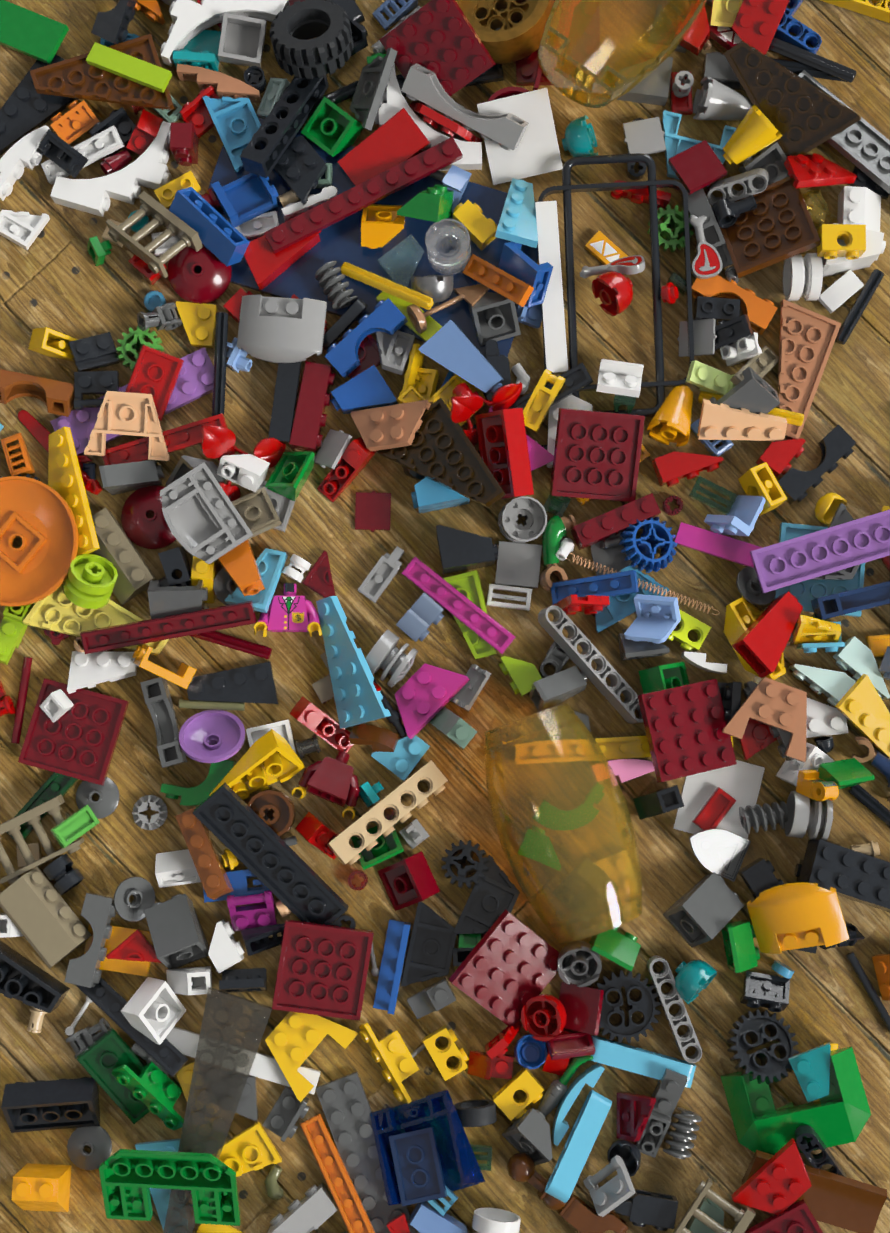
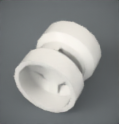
M293 554L290 558V564L285 566L282 573L301 583L304 578V572L309 570L311 564Z

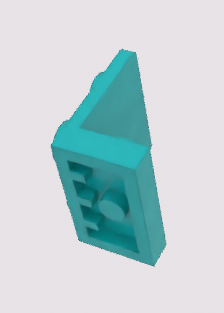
M203 30L191 39L183 49L173 51V61L176 69L177 64H184L218 72V51L221 31Z

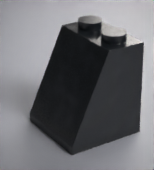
M442 525L436 526L443 574L494 566L495 560L498 559L499 555L497 544H492V538Z

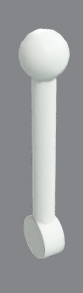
M87 996L86 1002L82 1006L73 1023L65 1030V1033L68 1036L74 1034L75 1026L77 1025L81 1016L85 1012L89 1003L93 1002Z

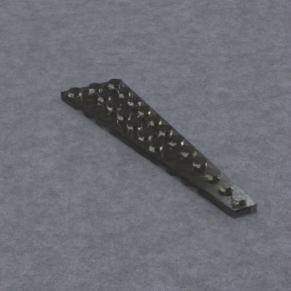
M208 987L178 1152L209 1153L219 1159L272 1007ZM171 1189L163 1233H192L196 1223L191 1190Z

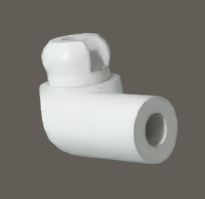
M517 363L511 370L517 377L515 384L522 383L520 395H523L528 390L530 377L522 365Z
M564 538L561 540L560 548L556 553V557L559 560L564 561L569 553L573 551L575 545L572 539Z

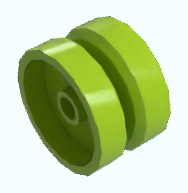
M95 554L78 555L70 564L68 577L63 585L64 594L68 600L77 606L86 609L101 608L109 602L118 577L117 569L104 557Z

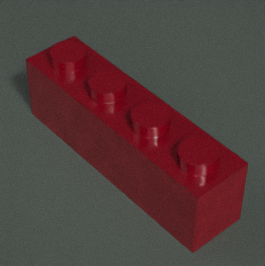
M307 361L305 363L289 443L291 449L317 453V448L322 446L323 435H320L321 428L325 427L327 422V414H324L325 407L330 405L331 394L328 393L330 385L333 386L335 381V373H332V367L329 365Z
M651 493L578 524L570 532L578 549L582 550L625 531L629 524L635 525L637 520L642 522L650 517H657L661 511Z

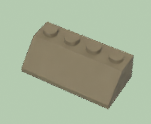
M105 507L92 516L100 549L89 554L104 557L115 566L118 577L113 593L121 605H124L148 589L150 580L157 579L112 512Z
M38 867L21 876L0 893V907L49 969L80 947L91 936V933Z

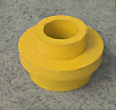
M224 849V854L221 855L225 868L229 867L230 871L234 870V867L238 866L237 857L230 850Z

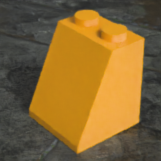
M27 1163L13 1176L11 1200L22 1210L68 1212L72 1165Z

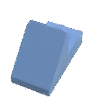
M454 165L451 166L442 180L443 185L447 186L448 190H454L452 213H454L453 210L459 204L472 173Z

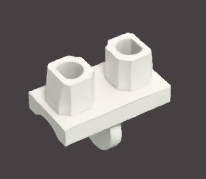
M753 332L754 335L749 338L743 337L734 344L720 348L722 359L726 360L727 366H733L762 353L758 344L757 333Z

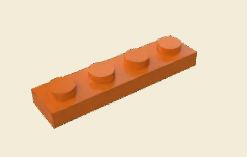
M474 254L462 272L521 307H524L534 290L532 286Z

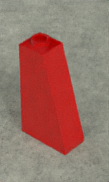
M322 231L274 254L265 235L250 241L244 257L259 290L268 286L320 242L319 233Z
M789 591L777 597L732 645L760 678L775 671L803 609L798 599Z

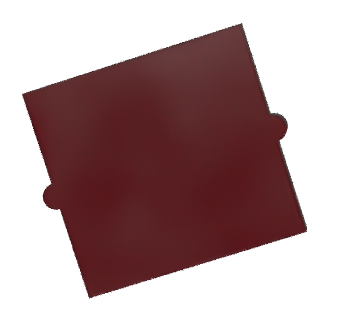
M544 48L540 52L532 88L533 91L539 88L547 52Z
M375 491L371 493L356 492L355 530H371V532L375 530L390 531L391 493H376Z

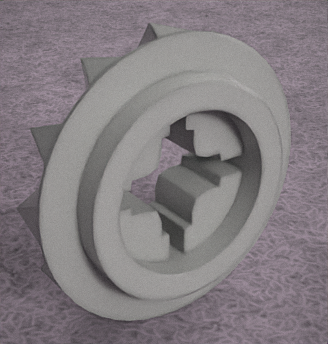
M154 795L141 797L134 804L132 812L134 822L141 829L154 830L161 827L166 821L168 814L165 802ZM149 803L151 810L159 811V813L151 816L150 822L148 815L141 814V812L148 810Z

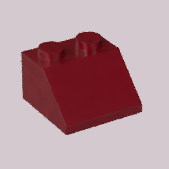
M422 851L377 871L395 911L421 902L440 892Z

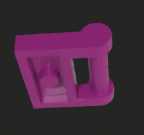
M270 890L261 894L237 897L227 895V905L233 931L277 924L273 894ZM261 902H265V903H266V904H258V905H250V906L237 907V905H245V904H253V903H261Z

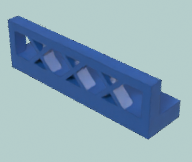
M389 919L373 1008L387 1010L388 1014H394L411 926L409 922Z

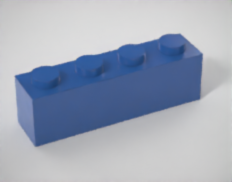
M192 187L178 190L169 211L198 232L201 242L221 263L230 266L241 262L250 242Z

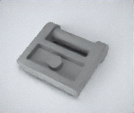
M619 1155L613 1157L611 1163L595 1175L584 1179V1185L590 1192L597 1215L602 1217L636 1193L626 1165ZM614 1171H617L615 1177L599 1188L598 1183Z

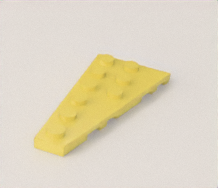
M63 582L51 595L35 603L23 620V624L81 638L80 633L83 631L143 621V619L110 599L105 606L97 609H86L77 606L68 600L64 594ZM169 639L145 644L153 648L150 654L158 656ZM142 644L134 645V646H128V647H123V648L136 650V648H137L138 646L141 647Z

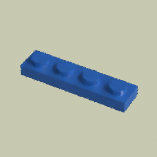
M635 570L553 583L551 588L553 605L571 594H576L577 597H585L586 595L613 597L639 592Z

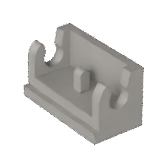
M472 664L465 675L470 681L450 700L468 712L491 676L490 672L481 669L476 664Z

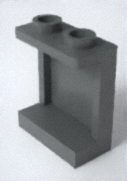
M750 367L743 371L744 380L719 400H716L714 397L709 399L713 404L720 405V403L729 405L730 408L739 410L744 408L756 414L760 412L767 414L780 404L777 391Z
M150 580L148 599L151 619L209 609V606H205V601L208 600L207 587H203V580H198L197 586L160 587L159 580Z

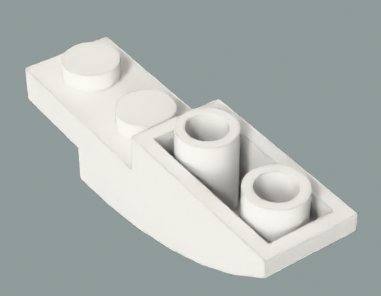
M48 126L40 127L21 138L0 159L1 201H4L11 194L14 183L24 173V167L33 170L35 165L37 166L41 162L43 150H40L38 147L47 134L48 129L50 130Z

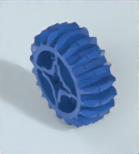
M659 516L650 517L642 522L637 520L635 525L629 524V527L620 535L623 540L619 544L624 546L621 553L627 554L625 560L632 561L630 567L637 565L638 571L645 569L646 573L651 571L658 572L660 569L666 568L673 561L672 556L677 552L673 549L678 544L673 541L676 535L670 534L672 527L666 528V521L659 522ZM643 529L641 537L636 539L637 531ZM661 549L658 559H654L656 550Z

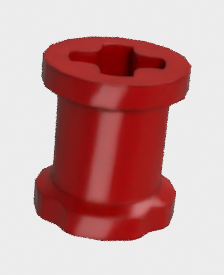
M9 695L0 700V716L8 713L15 714V706Z

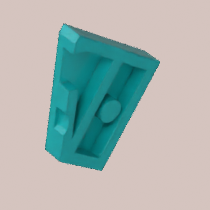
M830 1043L789 1058V1062L808 1103L829 1095Z

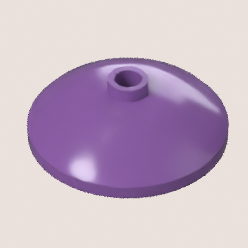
M224 710L199 712L187 719L179 732V743L182 751L189 758L202 763H216L231 758L241 749L245 741V728L241 720L234 714Z

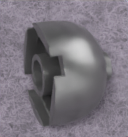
M453 275L410 277L411 289L433 298L434 304L432 307L438 306L439 302L446 301L453 291Z
M574 941L562 948L558 955L557 971L565 983L584 987L591 985L599 978L602 961L600 955L591 950V944L585 941Z

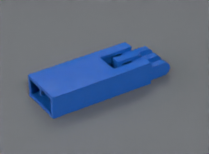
M249 869L226 871L234 891L212 900L207 897L203 887L204 903L227 900V895L237 897L261 894L269 889L259 879L253 880V886H262L248 888L247 878L256 877Z

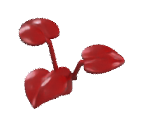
M466 383L457 385L452 392L454 397H451V420L454 423L467 421L468 429L463 431L473 446L478 443L477 428L473 429L470 420L471 415L475 414L482 407L483 402L488 406H492L493 411L508 409L519 398L522 391V383L508 384L499 388L492 396L491 401L480 396L477 391L472 392Z
M217 425L202 426L201 449L207 458H218L220 461L223 455H235V452L248 454L234 445L236 436L232 430ZM265 438L256 444L253 453L254 456L269 462L268 469H270L279 462L282 454L285 452L286 445L276 438ZM227 480L226 484L219 483L231 502L240 498L238 486L231 485L229 480Z

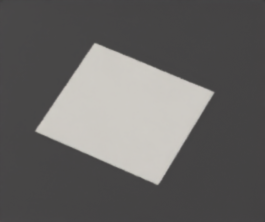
M547 88L477 104L479 114L503 115L511 113L529 123L515 150H505L499 146L498 142L484 139L493 185L510 182L512 178L523 179L563 169Z
M736 760V765L686 776L681 796L684 807L678 808L673 829L692 834L703 831L692 821L717 787H719L734 798L736 802L716 829L726 830L747 839L748 834L740 822L739 807H743L745 810V807L750 805L754 808L765 768Z

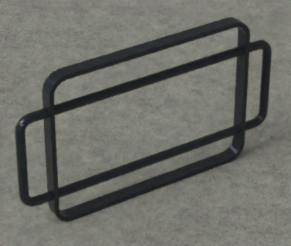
M643 153L570 158L565 162L562 169V186L546 188L540 194L538 202H543L548 195L563 193L570 369L578 365L571 193L648 189L656 382H641V388H656L657 403L655 407L647 409L604 410L598 412L652 417L665 401V387H675L687 383V377L678 381H664L657 188H674L679 191L682 197L689 367L691 361H694L687 191L681 183L675 180L656 181L655 162L649 155ZM643 162L647 165L648 181L571 185L570 172L571 168L576 165ZM542 312L543 353H544V371H545V369H546V355H545L544 326H543V312ZM597 384L587 385L579 391H596ZM579 391L572 394L580 399Z

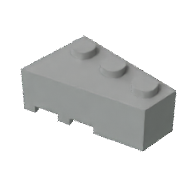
M323 1183L318 1187L313 1185L305 1192L306 1197L301 1201L296 1199L287 1207L289 1211L283 1216L279 1213L270 1221L271 1225L268 1233H310L312 1230H316L338 1210L332 1194Z

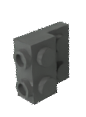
M778 142L770 144L754 156L742 161V165L738 168L740 173L756 168L765 169L769 174L768 185L789 177V171L784 165L787 157ZM755 177L753 179L756 184L764 183L762 177Z

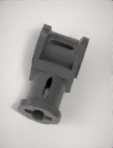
M166 303L155 307L152 312L144 313L141 311L137 314V323L142 331H146L151 327H156L157 331L164 329L173 330L180 327L183 323L178 318L175 303Z
M101 1018L99 1023L91 1028L88 1026L66 1038L65 1042H69L75 1052L74 1057L77 1059L79 1054L112 1028L105 1018Z

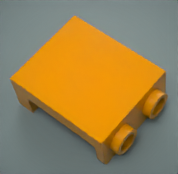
M142 644L141 647L138 646L132 657L135 659L133 663L185 689L188 688L197 669L181 662L177 672L174 673L148 660L153 649L152 647Z

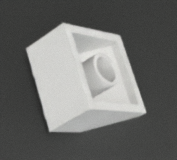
M844 186L838 195L837 224L866 225L867 230L880 232L881 196L866 187Z
M147 977L121 1012L132 1027L160 1045L186 1012V1009L166 981Z

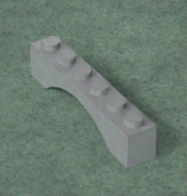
M417 63L410 67L401 89L409 99L419 100L430 109L444 113L443 116L452 121H459L465 129L471 131L474 129L481 133V137L486 140L498 142L499 146L505 150H515L518 147L529 124L511 113L484 115L464 108L446 93L434 72Z

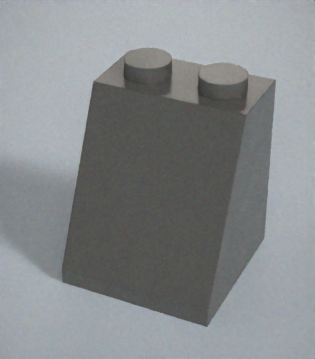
M713 872L704 876L667 909L663 915L691 947H695L712 940L744 904L740 901L739 896L729 889L724 879Z
M186 894L174 895L170 900L163 903H154L150 908L144 910L157 959L168 969H177L209 956L210 947L192 900Z

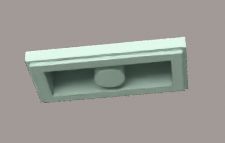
M270 78L256 113L257 117L265 119L269 115L274 104L283 95L285 88L289 86L290 82L287 79Z

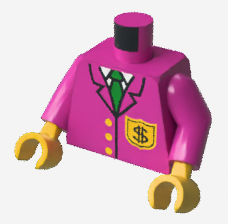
M284 583V595L274 596L267 613H260L258 622L254 625V635H256L257 631L262 630L263 637H266L268 627L269 632H308L309 636L312 637V632L318 631L319 636H321L319 613L313 603L306 600L305 596H296L297 584Z

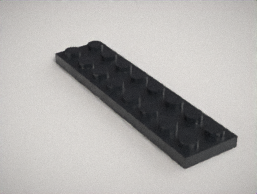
M226 783L192 812L302 922L330 925L348 910L349 906Z

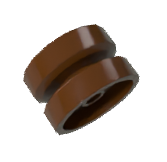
M261 791L254 795L247 804L279 837L287 833L295 822V805L291 798L281 791ZM269 810L275 811L273 813L274 818L268 817Z

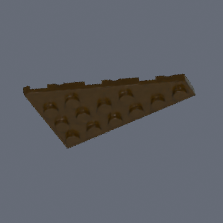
M741 41L724 53L751 103L755 104L783 135L775 142H778L786 157L797 156L798 154L804 155L862 119L859 114L745 41Z
M442 398L431 404L429 410H425L421 417L423 422L416 431L411 446L376 451L378 454L487 508L506 495L459 423H454L451 420V411Z

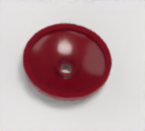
M203 243V248L198 252L191 247L182 249L169 260L167 270L168 279L173 290L184 300L197 304L210 303L220 298L228 289L232 277L231 265L226 266L221 263ZM197 266H200L202 268V271L199 274H196L194 272V269Z
M153 485L140 488L133 492L123 505L121 512L123 530L127 537L140 547L161 549L177 540L168 527L162 512L160 490L165 487ZM153 511L154 517L148 518L147 514Z

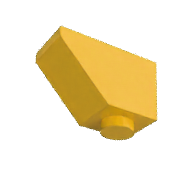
M47 327L35 328L32 331L28 349L45 356L74 361L68 343L78 339Z
M193 556L191 585L197 586L198 580H203V587H207L208 600L205 603H215L213 585L217 575L218 560L207 564L204 560Z

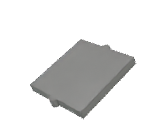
M659 117L623 123L624 143L627 144L629 154L643 153L648 155L666 151L663 137L665 132L662 131Z
M716 319L693 320L694 356L715 354V339L717 338V335H715ZM687 321L680 322L679 337L677 338L679 341V357H689Z
M330 429L321 448H319L315 455L314 463L319 464L323 468L335 469L352 436L344 433L342 430L335 431Z

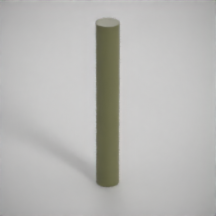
M180 699L179 708L245 711V703Z

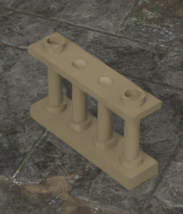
M143 191L138 195L141 203L138 211L119 226L109 219L106 221L109 228L108 234L115 242L119 241L148 264L153 273H159L166 278L168 276L164 267L166 262L185 247H191L198 252L203 248L198 232ZM150 215L154 218L133 236H129L126 233L129 228L144 216ZM158 226L167 228L147 246L143 247L138 243ZM172 236L180 238L176 244L157 258L152 254L153 251Z
M61 794L0 824V835L8 832L9 835L12 834L27 864L15 870L0 842V862L7 874L0 879L1 884L6 881L9 884L15 882L21 877L20 874L66 851L68 854H71L81 849L80 844L85 841L83 837L73 841L67 847L55 851L40 822V815L45 812L52 815L56 825L64 821L59 811L61 810L59 805L65 802ZM25 822L32 825L47 854L36 861L20 832V825Z
M708 1178L706 1182L702 1180L695 1190L698 1195L673 1233H693L685 1227L692 1215L716 1233H744L756 1214L748 1206L744 1210L741 1208L740 1210L715 1193L710 1189L713 1181ZM704 1196L734 1217L736 1223L732 1230L730 1228L726 1229L697 1208Z

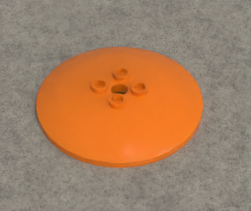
M7 476L0 478V605L9 607L30 605L51 595L68 577L70 564L76 558L78 552V528L71 508L56 490L33 478ZM16 537L22 538V545L19 548L13 546V541Z

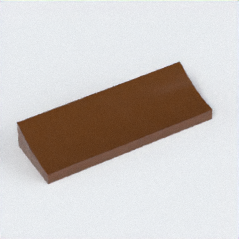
M756 1150L742 1179V1185L774 1155ZM804 1164L812 1186L793 1204L804 1199L817 1221L856 1233H874L878 1217L888 1197L887 1189Z

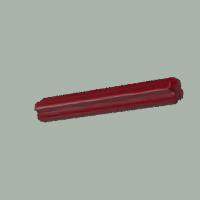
M216 631L190 635L265 659H269L272 653V649Z

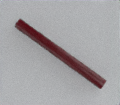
M24 657L11 738V743L20 744L33 659L30 657Z

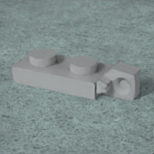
M397 546L391 555L387 552L384 556L382 555L357 591L376 603L400 570L402 563L399 560L405 553L404 550Z

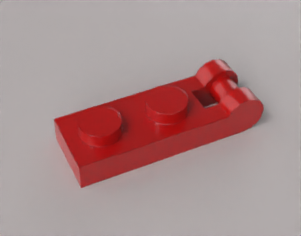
M616 180L614 183L625 182V181ZM648 189L613 190L610 192L611 197L615 200L623 197L630 199L631 202L636 204H649ZM657 190V209L660 207L666 208L672 193Z

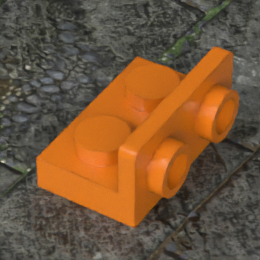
M75 100L67 106L69 109L67 113L62 115L59 112L50 119L53 122L49 125L51 129L68 144H71L96 123L100 122L84 100L81 102Z

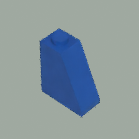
M375 365L331 391L333 398L330 401L336 411L340 409L343 414L398 404L396 397Z

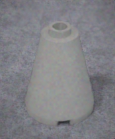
M705 76L700 82L703 84L702 89H697L695 93L693 113L696 115L693 116V119L742 121L753 104L744 95L711 77Z

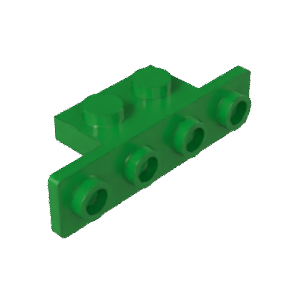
M153 1062L146 1064L139 1077L125 1064L113 1069L112 1075L116 1077V1080L129 1089L136 1099L143 1102L152 1114L157 1115L167 1128L177 1130L185 1127L187 1121L173 1109L174 1104L182 1093V1089Z

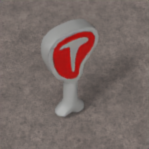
M691 215L689 223L693 225L697 239V255L692 261L691 272L698 279L715 277L722 271L723 264L716 248L705 240L703 223L707 217L704 215L700 217Z
M633 255L614 260L607 265L583 266L580 277L586 279L590 276L610 271L626 275L638 274L645 269L644 257Z

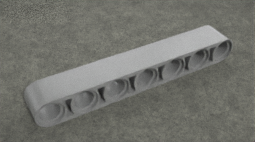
M555 605L541 610L538 614L540 625L577 667L585 673L586 677L625 721L630 724L643 722L636 692L559 606ZM548 612L553 614V622L549 620ZM563 628L568 632L567 638L562 633ZM578 644L582 647V654L577 651ZM592 660L596 663V670L591 666ZM606 677L611 681L610 686L606 684ZM621 693L625 696L624 703L620 699ZM635 709H637L639 712L638 718L635 717Z

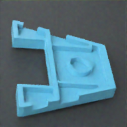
M664 110L662 123L663 131L665 132L667 177L680 180L668 163L669 158L702 141L677 135L682 114ZM727 125L724 126L720 145L708 143L722 164L726 160L722 156L725 153L723 148L737 129Z

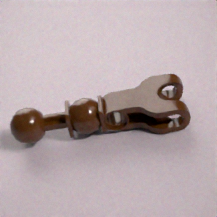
M516 1153L510 1157L507 1163L508 1175L517 1182L528 1181L538 1190V1197L540 1200H543L546 1207L558 1211V1214L580 1233H603L608 1230L616 1233H626L629 1228L626 1222L613 1210L602 1217L597 1215L596 1209L591 1208L573 1193L566 1203L547 1194L545 1188L550 1176L546 1179L535 1170L534 1160L529 1155Z

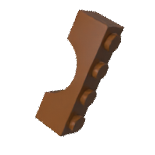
M0 369V403L7 404L18 397H34L45 403L48 413L69 417L74 407L75 384Z
M194 807L175 817L206 895L210 899L215 900L234 890L225 869L215 853L210 840L209 829L192 813L196 808Z

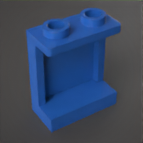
M249 173L223 187L219 181L211 184L224 214L233 227H237L278 207L276 198L279 195L275 186L269 185V177L265 178Z
M516 242L504 243L498 268L534 288L524 306L529 308L542 304L553 266L548 262L536 264L521 251L522 244Z

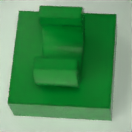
M97 236L89 238L87 250L95 266L104 264L105 256L111 254L110 249H112L110 241L106 240L100 243Z

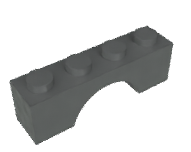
M159 677L140 682L145 703L155 726L157 750L162 768L188 762L186 754L180 747V730L167 680Z
M86 893L81 916L92 927L93 942L83 956L69 960L65 983L88 988L95 987V983H99L102 970H99L100 963L105 960L107 948H104L106 939H110L112 933V926H110L111 918L116 915L114 898Z

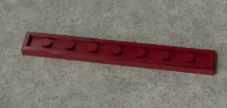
M247 601L83 631L80 633L85 654L255 624L257 621L253 602Z

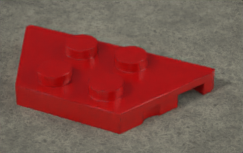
M743 0L732 29L742 41H745L766 55L789 0Z
M412 101L410 108L415 113L423 116L422 120L436 129L439 125L442 127L441 131L454 139L458 136L467 142H482L480 138L474 136L473 133L421 103Z
M817 153L787 156L784 162L785 168L789 171V177L795 179L793 183L795 188L851 184L857 178L856 174Z
M571 594L554 605L559 606L566 615H575L576 612H584L585 615H591L603 611V608L610 605L609 596L586 595L585 597H577L576 594Z
M792 1138L731 1195L732 1201L779 1215L801 1197L812 1185L795 1140Z

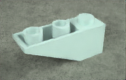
M855 636L850 637L845 642V647L840 648L839 652L833 656L837 661L836 665L842 670H848L853 674L852 678L855 681L862 674L868 675L881 699H888L890 695L872 651Z
M799 664L789 667L793 671L792 675L800 681H807L811 684L809 687L817 694L823 693L828 697L827 701L834 707L856 682L844 672Z

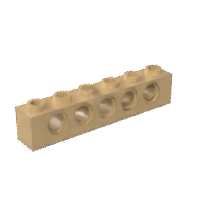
M432 760L429 761L329 842L327 846L343 866L346 863H349L351 866L361 858L359 853L363 849L371 850L378 844L376 839L382 834L384 837L388 836L395 830L393 827L395 823L399 820L401 823H404L412 816L410 813L415 807L421 809L429 802L428 796L432 793L436 796L446 788L443 784L448 780ZM423 781L427 783L428 791H419L417 787L418 782ZM402 795H408L411 798L410 806H404L401 803ZM385 809L393 810L395 814L393 820H387L384 817L383 812ZM373 822L377 825L378 830L376 834L368 833L366 830L367 823ZM356 836L360 839L361 844L359 848H352L350 846V837Z

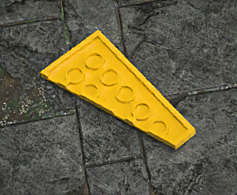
M62 427L49 434L48 486L56 490L64 498L73 512L78 528V556L92 553L100 549L71 430L70 427Z

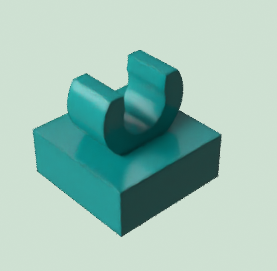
M367 781L359 787V796L369 808L380 800L377 793L384 788L380 782L371 786Z

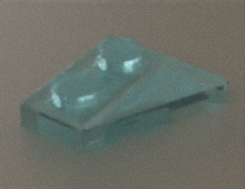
M410 234L377 261L393 282L407 287L424 250L413 235Z

